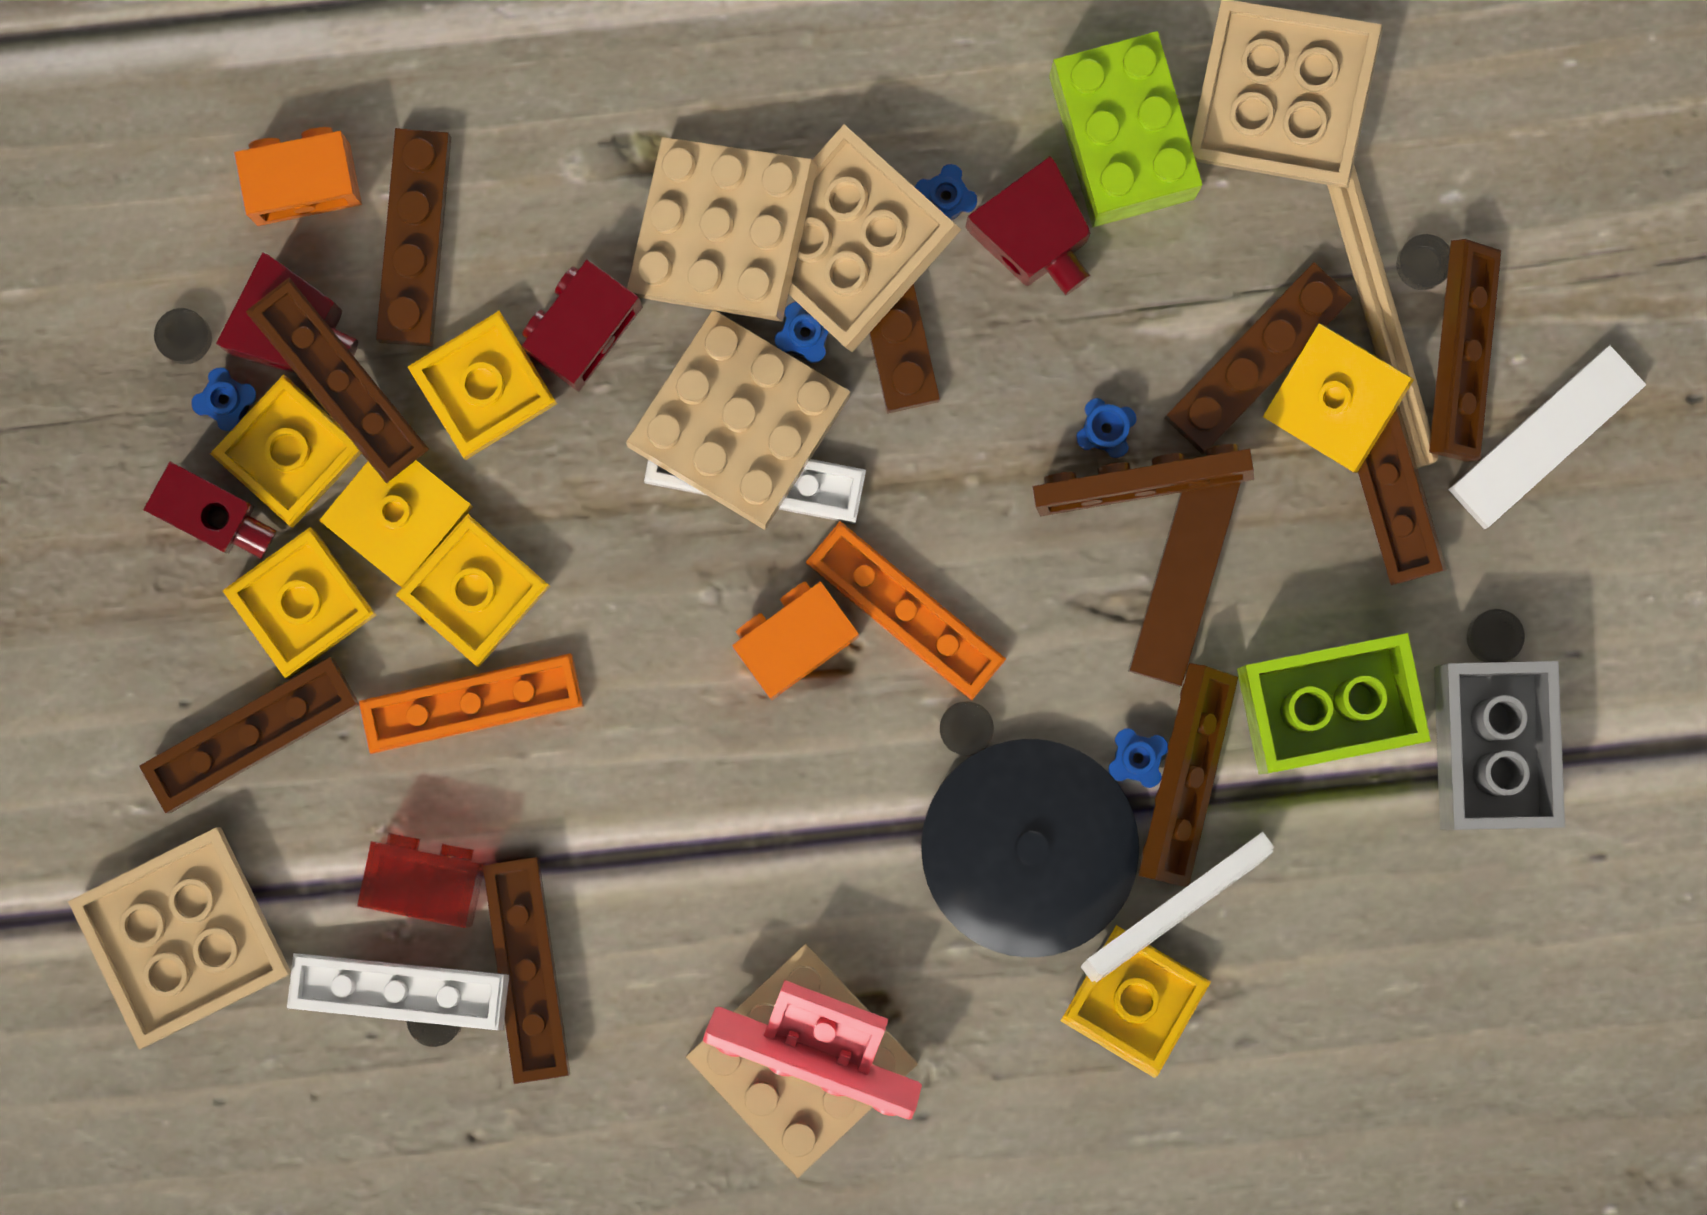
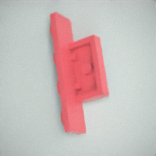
M784 980L768 1025L725 1008L715 1007L703 1037V1041L706 1044L716 1047L723 1054L732 1057H744L767 1066L778 1075L794 1076L820 1086L831 1095L847 1096L871 1105L878 1112L888 1116L897 1115L908 1120L912 1119L922 1088V1084L918 1081L872 1064L886 1030L887 1018Z

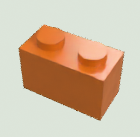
M330 127L312 128L302 132L301 139L281 142L279 138H262L248 144L249 149L234 152L246 215L257 226L362 205L351 145L341 130L334 132L333 128Z
M806 581L802 582L780 598V602L784 606L783 609L769 619H766L760 613L735 631L740 640L734 643L732 647L771 701L859 638V633L821 581L812 588H810Z

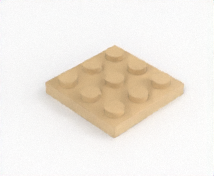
M1221 0L1191 139V147L1196 162L1349 188L1383 31L1382 24L1241 1Z
M843 124L813 158V161L818 166L789 295L845 348L853 352L956 237L961 229Z
M662 137L627 289L643 299L782 322L818 165L808 158Z
M712 310L628 438L627 447L766 530L808 461L850 398V391L717 311Z
M216 827L68 901L139 1050L291 975V970L221 827Z
M805 943L733 1012L768 1025L784 980L863 1010H869L809 945ZM886 1029L872 1064L906 1076L918 1063ZM703 1040L686 1055L691 1064L797 1178L873 1108L871 1105L847 1096L831 1095L820 1086L794 1076L778 1075L767 1066L744 1057L728 1056L720 1052L716 1047L706 1044Z

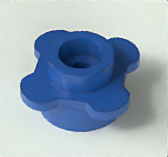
M954 164L943 166L940 174L930 180L921 179L915 185L919 192L951 220L957 218L962 212H972L977 205L976 193L967 189L961 179V168ZM948 191L951 194V198L943 200L941 193Z
M797 302L790 303L785 308L787 319L783 330L775 336L776 347L785 353L791 351L798 356H803L810 363L821 361L826 354L824 345L829 332ZM806 327L810 330L808 337L801 336L800 330Z
M215 368L208 374L209 382L202 393L196 394L192 398L191 404L196 414L210 416L217 421L218 427L221 430L230 432L246 415L249 405L255 403L257 394L252 385L247 383L240 384L233 380L227 369ZM222 395L229 397L227 404L223 405L220 403L219 399Z
M1100 398L1090 400L1084 408L1087 415L1084 428L1078 431L1076 435L1078 445L1084 450L1097 448L1106 451L1111 458L1124 456L1128 451L1126 438L1129 429L1135 425L1137 420L1135 412L1127 406L1119 408L1115 405L1105 404ZM1105 423L1109 424L1111 432L1104 433L1101 430V426Z
M1129 728L1119 731L1115 736V743L1118 748L1115 752V760L1108 766L1109 774L1116 781H1123L1125 779L1140 781L1142 786L1146 788L1158 785L1162 778L1159 771L1161 756L1165 755L1168 751L1166 740L1160 735H1154L1150 738L1139 736ZM1136 753L1143 755V761L1139 764L1133 760V756Z

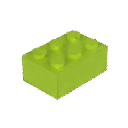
M1158 31L1053 60L1049 79L1092 228L1195 200L1203 184Z
M1408 633L1248 664L1237 668L1258 775L1431 741Z

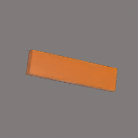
M841 521L806 561L810 568L970 701L975 698L1006 660L1004 656Z
M572 653L359 700L370 754L584 707Z

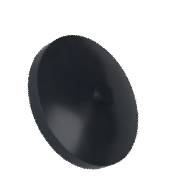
M1018 739L995 744L977 752L958 765L946 777L932 798L925 816L921 836V859L925 879L932 897L946 918L961 933L979 945L998 953L1017 957H1045L1067 952L1081 946L1103 931L1116 917L1126 902L1135 881L1139 861V836L1134 813L1127 797L1112 775L1099 763L1081 751L1065 744L1041 739Z

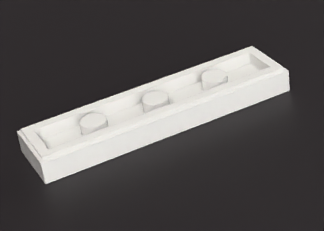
M1609 345L1448 490L1484 529L1490 527L1643 389L1646 383Z
M810 459L779 509L856 524L866 470ZM648 460L644 478L646 484L706 495Z
M1263 832L1089 957L1081 968L1091 982L1095 981L1097 983L1262 863L1274 852L1272 850L1274 846Z
M293 953L287 1008L503 1030L509 975Z

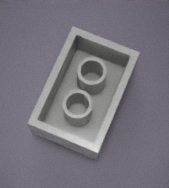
M1559 662L1448 663L1434 667L1440 830L1565 827Z

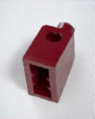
M1051 156L967 217L966 229L1026 286H1029L1048 272L1066 296L1091 277L1074 254V252L1087 243L1091 233Z
M262 252L216 345L235 357L296 374L246 313L254 304L286 279L290 278L354 356L358 347V340L335 329L343 310L335 302L284 265Z
M171 461L168 463L143 509L151 515L228 554L233 546L236 545L262 559L277 530L250 516L255 506ZM216 506L228 512L229 515L228 522L221 529L208 523L209 512Z

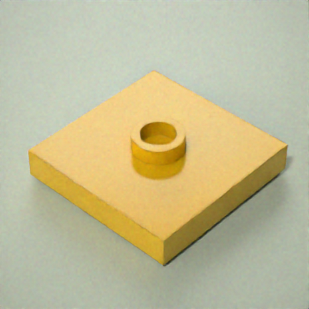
M500 310L408 366L409 371L465 460L557 405V402Z
M1318 324L1263 417L1350 471L1358 473L1415 379L1323 324Z
M283 374L210 454L285 523L293 528L361 455V452L333 418Z
M417 460L388 483L383 481L367 461L319 521L402 588L462 521L473 506Z
M467 514L397 592L396 596L475 666L480 667L551 586L474 518Z
M309 527L222 590L286 679H290L377 616L312 527Z
M1116 925L1104 946L1126 930ZM1148 945L1097 983L1095 981L1091 982L1086 975L1060 1021L1156 1078L1211 981Z

